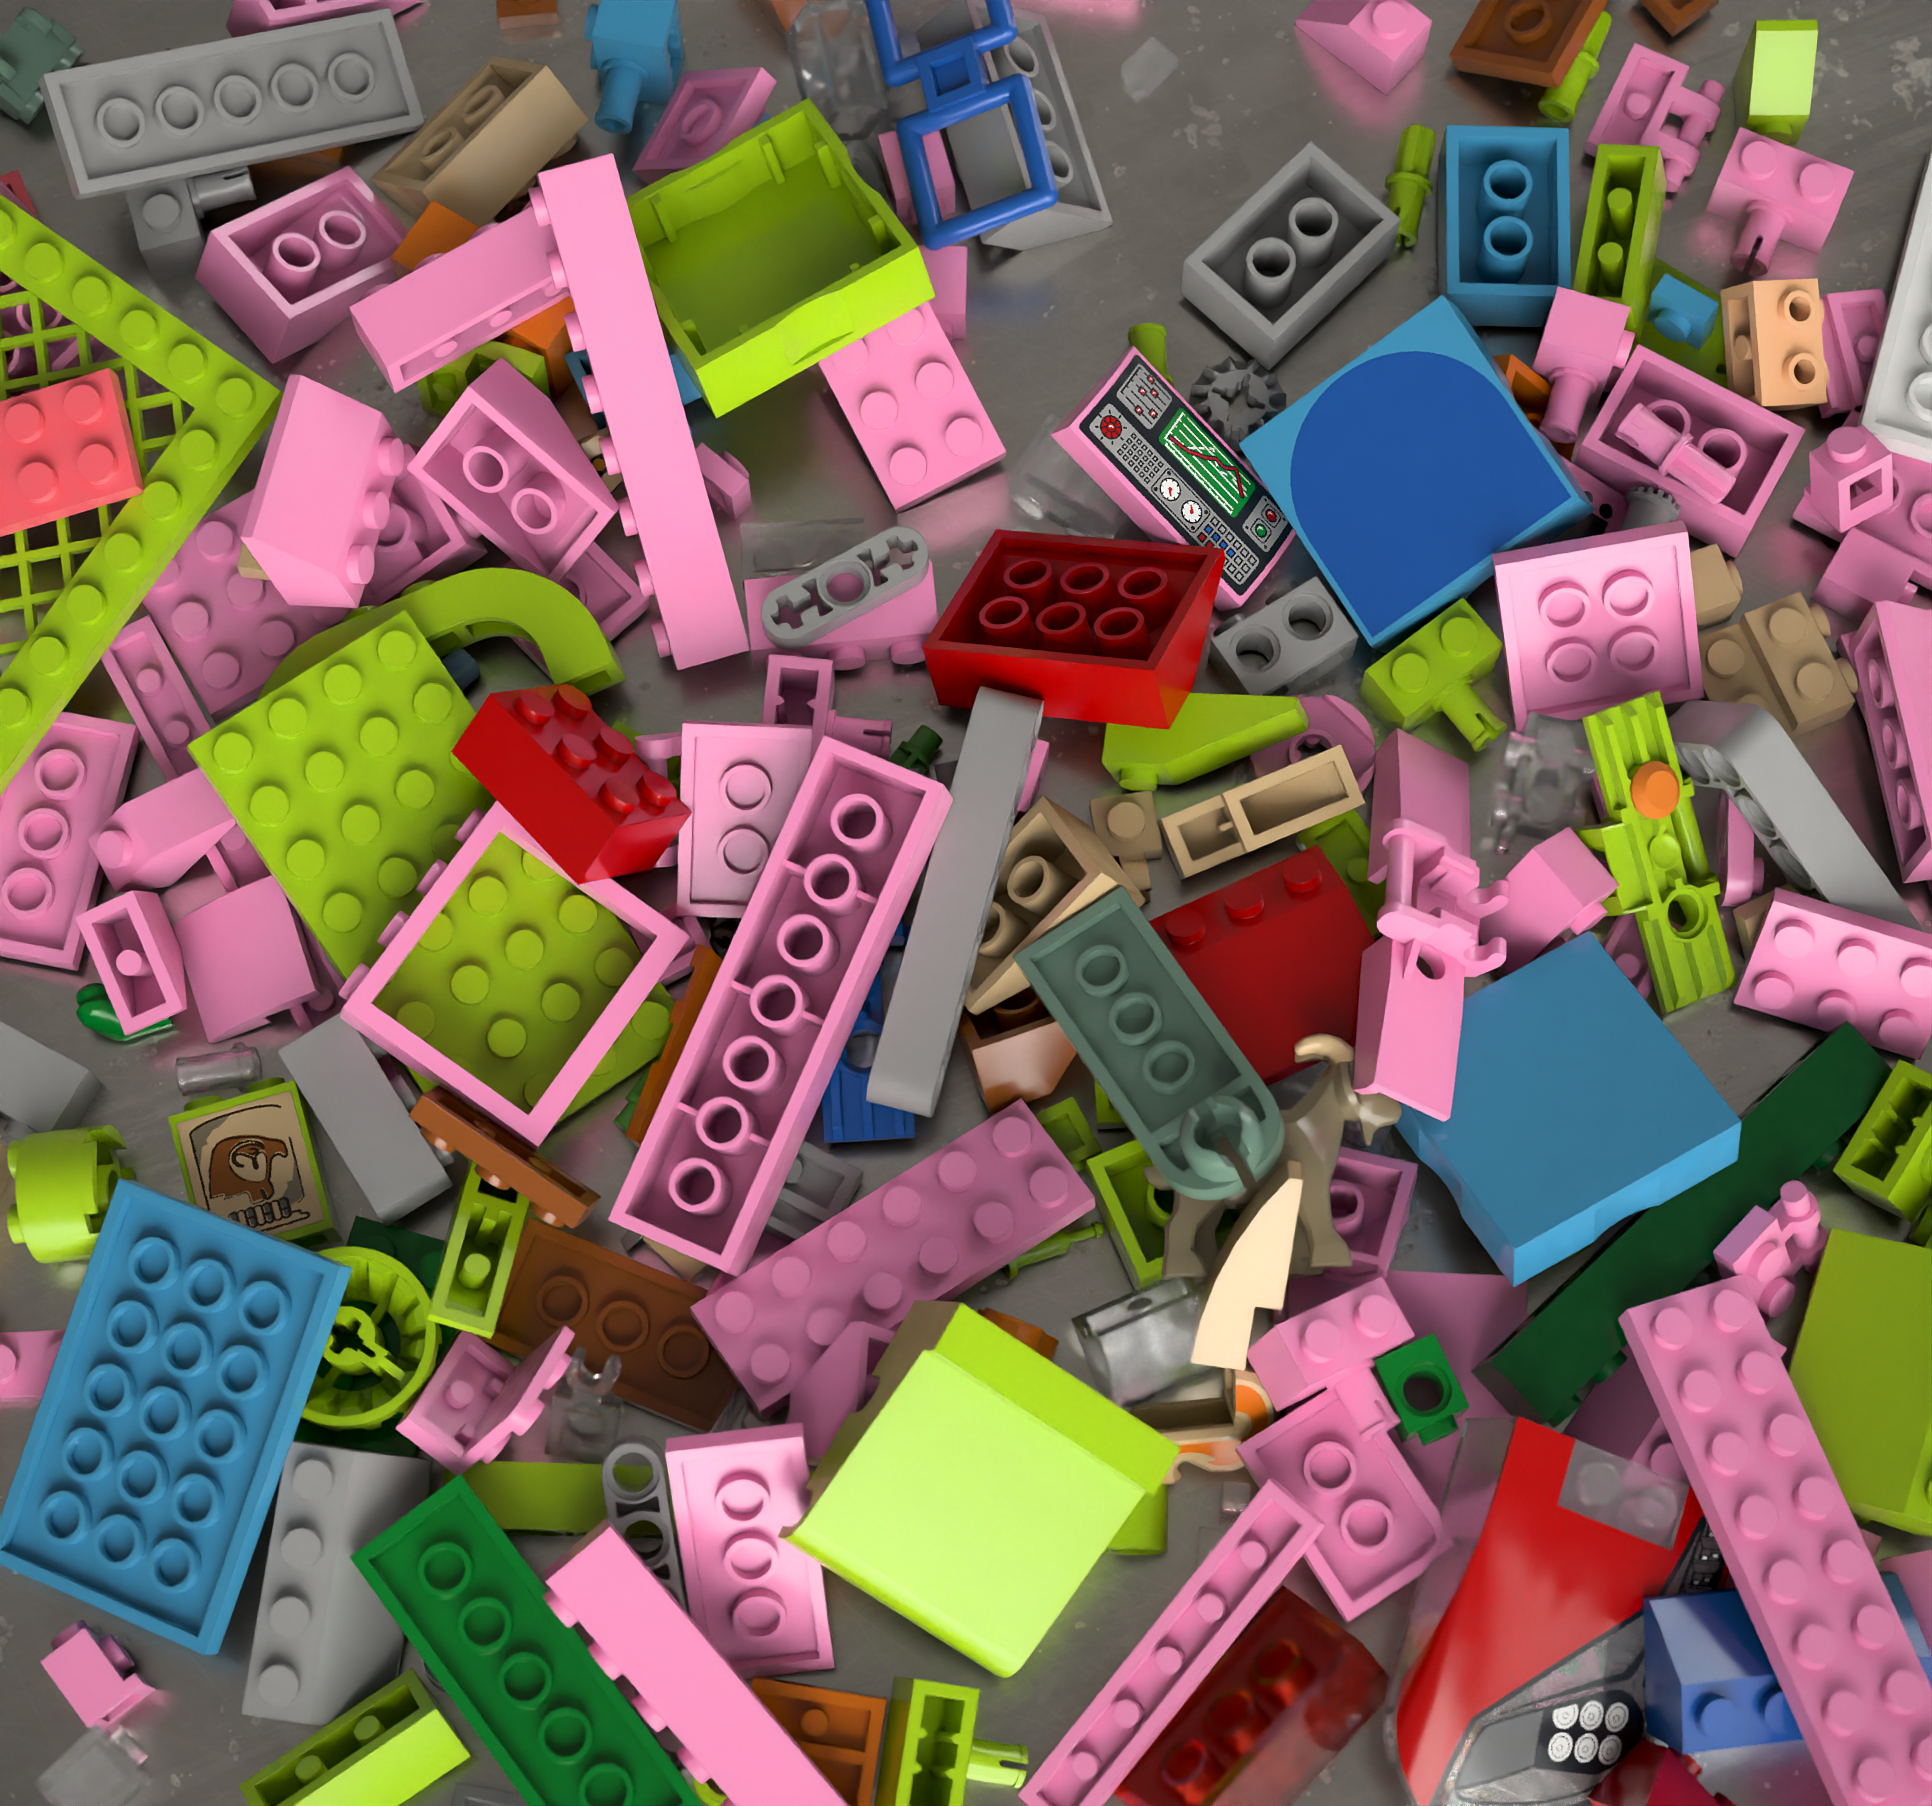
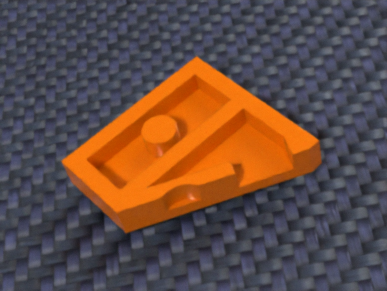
M754 1676L751 1689L850 1806H870L888 1697Z

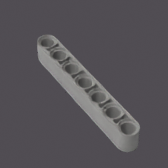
M985 686L979 688L949 791L954 800L935 841L872 1065L866 1101L928 1117H932L1037 742L1043 716L1044 700Z

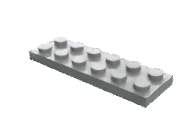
M390 8L44 73L38 80L75 201L418 131L425 124Z

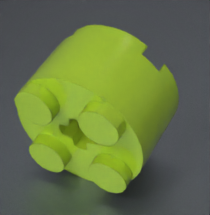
M108 1124L31 1133L24 1139L10 1142L7 1159L10 1173L15 1179L16 1204H11L8 1209V1230L12 1241L15 1244L26 1243L29 1251L38 1262L48 1264L91 1259L118 1179L135 1181L132 1167L120 1168L115 1150L127 1149L117 1128Z

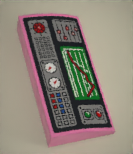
M1134 346L1129 347L1050 434L1153 542L1224 548L1226 559L1214 606L1220 612L1243 605L1274 567L1296 535L1295 530L1265 484Z

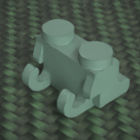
M24 7L0 39V109L16 121L20 118L27 124L34 120L45 105L38 83L40 77L44 73L74 68L85 52V49L75 43L77 38L53 18L49 21L35 9L32 10Z

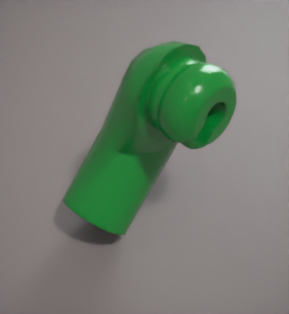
M91 983L85 985L76 994V1001L79 1006L76 1015L82 1025L115 1041H128L174 1026L173 1018L170 1016L131 1035H125L104 984Z

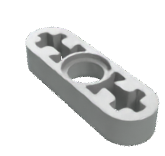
M891 527L774 589L767 595L761 608L762 625L766 637L779 648L786 650L799 649L914 588L923 581L928 572L929 550L926 540L918 531L910 527ZM898 547L903 554L914 551L911 555L910 568L903 570L898 563H893L880 570V582L882 584L877 587L874 585L872 572L864 563L865 561L871 560L873 570L876 571L890 562V549ZM845 573L855 575L864 585L862 594L851 602H839L829 595L827 587L835 576ZM817 590L819 603L827 613L826 615L819 616L816 604L801 614L802 626L792 629L787 622L776 625L780 621L779 609L788 606L792 612H800L811 606L809 591Z

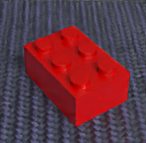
M563 683L490 693L451 751L458 760L577 885L652 869L692 814L676 796L674 786L665 777L649 769L634 753V747L630 740L617 730L611 729L591 709L592 703L590 699L579 689Z

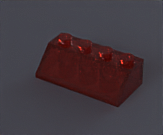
M1282 1585L1253 1616L1112 1794L1124 1806H1291L1399 1687L1360 1640Z

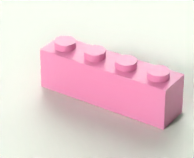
M531 201L527 203L522 212L500 224L490 223L479 228L470 236L468 242L446 254L436 253L426 257L417 264L412 273L392 284L384 283L370 288L360 297L357 303L349 307L359 338L394 393L570 296L568 287L558 290L555 288L546 252L556 250L557 246L551 225L538 227Z

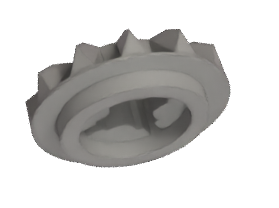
M1229 356L1223 363L1213 367H1205L1195 384H1192L1188 404L1234 452H1243L1238 443L1286 409L1287 393L1283 392L1276 372L1269 373L1259 366L1255 358L1249 362L1235 361ZM1242 386H1246V393H1248L1247 403L1254 406V408L1243 407L1239 415H1235L1233 422L1230 423L1228 422L1230 414L1228 412L1229 402L1222 399V397L1233 398L1237 390H1241Z

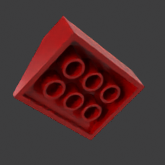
M996 529L922 646L939 705L973 709L979 688L985 686L1044 700L1043 716L1169 730L1193 687L1226 559L1224 548Z
M1318 844L1148 921L1266 1087L1321 1062H1295V1044L1304 1037L1323 1033L1339 1037L1351 1047L1356 1046L1362 952L1374 944L1375 940L1345 883Z

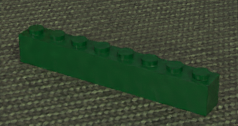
M1848 1021L1822 1035L1738 1116L1742 1123L1738 1159L1736 1162L1662 1204L1638 1211L1471 1372L1515 1421L1520 1416L1539 1425L1548 1422L1552 1428L1561 1424L1582 1404L1583 1401L1576 1393L1591 1378L1598 1384L1602 1383L1628 1359L1621 1350L1628 1341L1618 1321V1317L1629 1308L1672 1296L1681 1291L1685 1292L1704 1286L1717 1273V1270L1711 1264L1715 1259L1713 1250L1756 1205L1764 1210L1769 1206L1772 1208L1781 1198L1780 1190L1785 1183L1800 1181L1798 1177L1812 1164L1817 1170L1822 1169L1847 1147L1848 1144L1841 1136L1854 1123L1860 1126L1893 1071L1892 1068Z

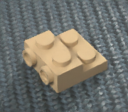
M1801 591L1744 613L1739 623L1698 638L1704 698H1700L1701 701L1758 705L1768 711L1779 722L1790 739L1844 718L1855 703L1852 694L1858 691V682L1851 664L1845 658L1835 660L1825 641L1831 634L1825 612L1817 603L1807 605Z

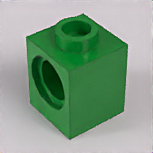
M1434 1333L1373 1360L1375 1366L1371 1368V1371L1395 1415H1398L1401 1420L1400 1423L1394 1426L1401 1443L1418 1436L1422 1445L1426 1446L1460 1429L1455 1419L1461 1417L1470 1406ZM1411 1379H1423L1431 1383L1438 1395L1437 1407L1428 1411H1421L1410 1406L1404 1397V1383Z

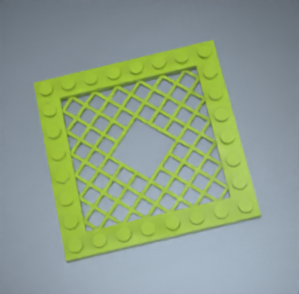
M0 194V271L27 290L0 296V309L29 303L33 333L4 338L0 312V401L10 399V393L39 387L42 389L110 368L113 372L124 370L128 400H125L124 403L126 412L130 413L133 442L144 485L142 494L117 501L128 500L114 521L112 520L111 503L98 507L102 537L72 542L69 516L56 520L59 545L30 551L27 529L14 533L17 553L0 556V569L18 566L22 593L20 597L0 600V613L24 609L27 634L26 640L0 644V657L17 654L2 675L0 669L1 796L276 417L284 393ZM42 301L74 324L46 330ZM89 334L122 358L93 363ZM77 337L80 366L51 372L47 343ZM35 345L38 375L9 380L5 351ZM137 368L170 392L140 397ZM185 402L194 408L188 419L186 418ZM172 404L176 434L146 440L142 410ZM165 449L150 470L147 452ZM91 551L78 571L75 572L73 555ZM61 557L64 588L35 594L31 563ZM54 602L38 624L36 606Z

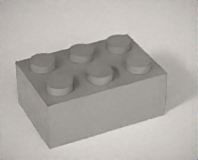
M1310 141L1184 260L1180 293L1269 371L1393 252L1401 219Z

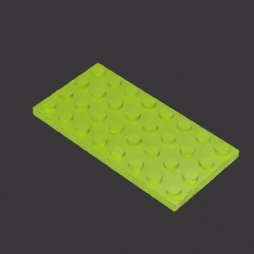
M405 609L187 744V751L345 982L360 963L371 969L386 948L377 942L381 934L400 910L409 917L425 897L416 889L433 864L438 859H441L448 865L463 846L462 843L455 839V836L471 813L478 807L487 814L496 802L495 797L451 752L477 713ZM499 832L378 995L373 1005L529 1115L642 959L643 955L614 913ZM657 982L555 1125L653 1061L663 1052L673 1026L668 1021L675 1002L661 982ZM398 1060L421 1094L436 1087ZM462 1154L466 1161L469 1163L471 1159Z

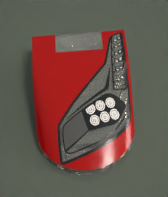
M1520 1416L1465 1418L1439 1507L1440 1514L1435 1530L1433 1529L1426 1552L1427 1557L1422 1574L1418 1579L1386 1692L1384 1739L1389 1766L1396 1767L1402 1786L1410 1799V1802L1406 1803L1407 1806H1594L1586 1797L1642 1738L1651 1742L1655 1740V1737L1646 1733L1643 1597L1724 1589L1729 1569L1692 1486Z

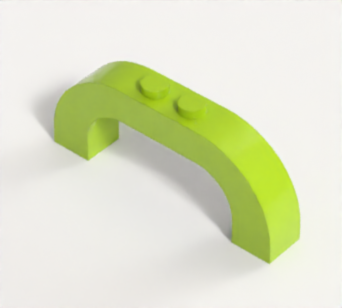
M491 567L457 573L437 582L433 580L421 581L407 587L402 592L400 598L382 606L369 605L351 611L344 617V622L311 637L291 652L269 677L257 701L404 609L408 612L438 658L485 638L510 636L528 641L541 650L554 685L567 683L579 689L587 697L627 680L614 647L586 607L568 590L538 574L512 568Z

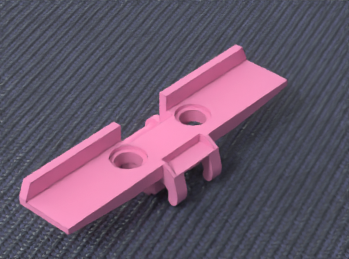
M1396 728L1377 750L1375 759L1367 880L1378 885L1386 879L1385 905L1380 908L1377 916V928L1384 936L1362 952L1353 1090L1362 1095L1380 1092L1445 1122L1450 1118L1463 1014L1464 977L1475 978L1501 966L1506 960L1507 941L1504 938L1495 937L1488 944L1479 946V930L1481 918L1497 912L1507 905L1509 900V883L1505 880H1497L1488 888H1477L1479 886L1480 868L1476 866V861L1470 858L1471 834L1468 763ZM1418 956L1422 957L1430 966L1434 979L1426 977L1416 965Z

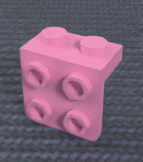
M566 1325L561 1326L520 1364L515 1366L474 1333L460 1330L448 1343L436 1362L437 1368L409 1405L395 1429L456 1476L463 1474L479 1459L485 1464H489L506 1445L512 1434L511 1431L518 1436L523 1435L542 1412L545 1404L538 1399V1396L543 1388L546 1390L550 1389L571 1363L572 1358L565 1351L572 1341L575 1332Z

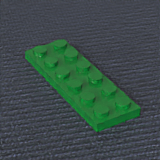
M461 1474L456 1476L349 1557L528 1806H705L616 1683L587 1650L588 1645L572 1625L568 1628L544 1600L543 1595L548 1592L464 1476Z

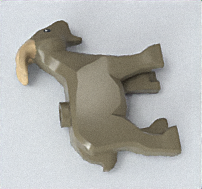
M1323 1033L1304 1037L1295 1044V1062L1322 1061L1330 1064V1066L1291 1110H1280L1285 1130L1282 1151L1271 1170L1259 1181H1255L1225 1137L1214 1143L1221 1154L1227 1155L1234 1165L1245 1188L1242 1192L1218 1200L1194 1199L1173 1189L1163 1179L1154 1165L1152 1167H1144L1143 1174L1151 1185L1161 1190H1173L1174 1194L1173 1212L1164 1230V1257L1161 1270L1163 1280L1194 1277L1195 1286H1205L1213 1263L1220 1252L1217 1248L1214 1233L1225 1210H1245L1259 1189L1287 1160L1301 1162L1303 1185L1287 1279L1321 1277L1324 1275L1323 1267L1353 1266L1348 1245L1336 1232L1330 1201L1331 1180L1339 1158L1345 1121L1358 1122L1362 1139L1365 1145L1369 1146L1378 1128L1396 1124L1403 1113L1401 1103L1385 1094L1378 1092L1362 1095L1353 1090L1355 1049L1339 1037Z

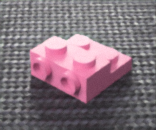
M409 442L403 445L405 450L404 467L401 474L396 476L389 498V520L386 527L380 529L373 554L374 573L370 582L364 585L360 599L363 606H382L400 598L402 592L415 583L426 580L437 582L460 573L487 553L479 538L483 534L406 469L421 449V447Z

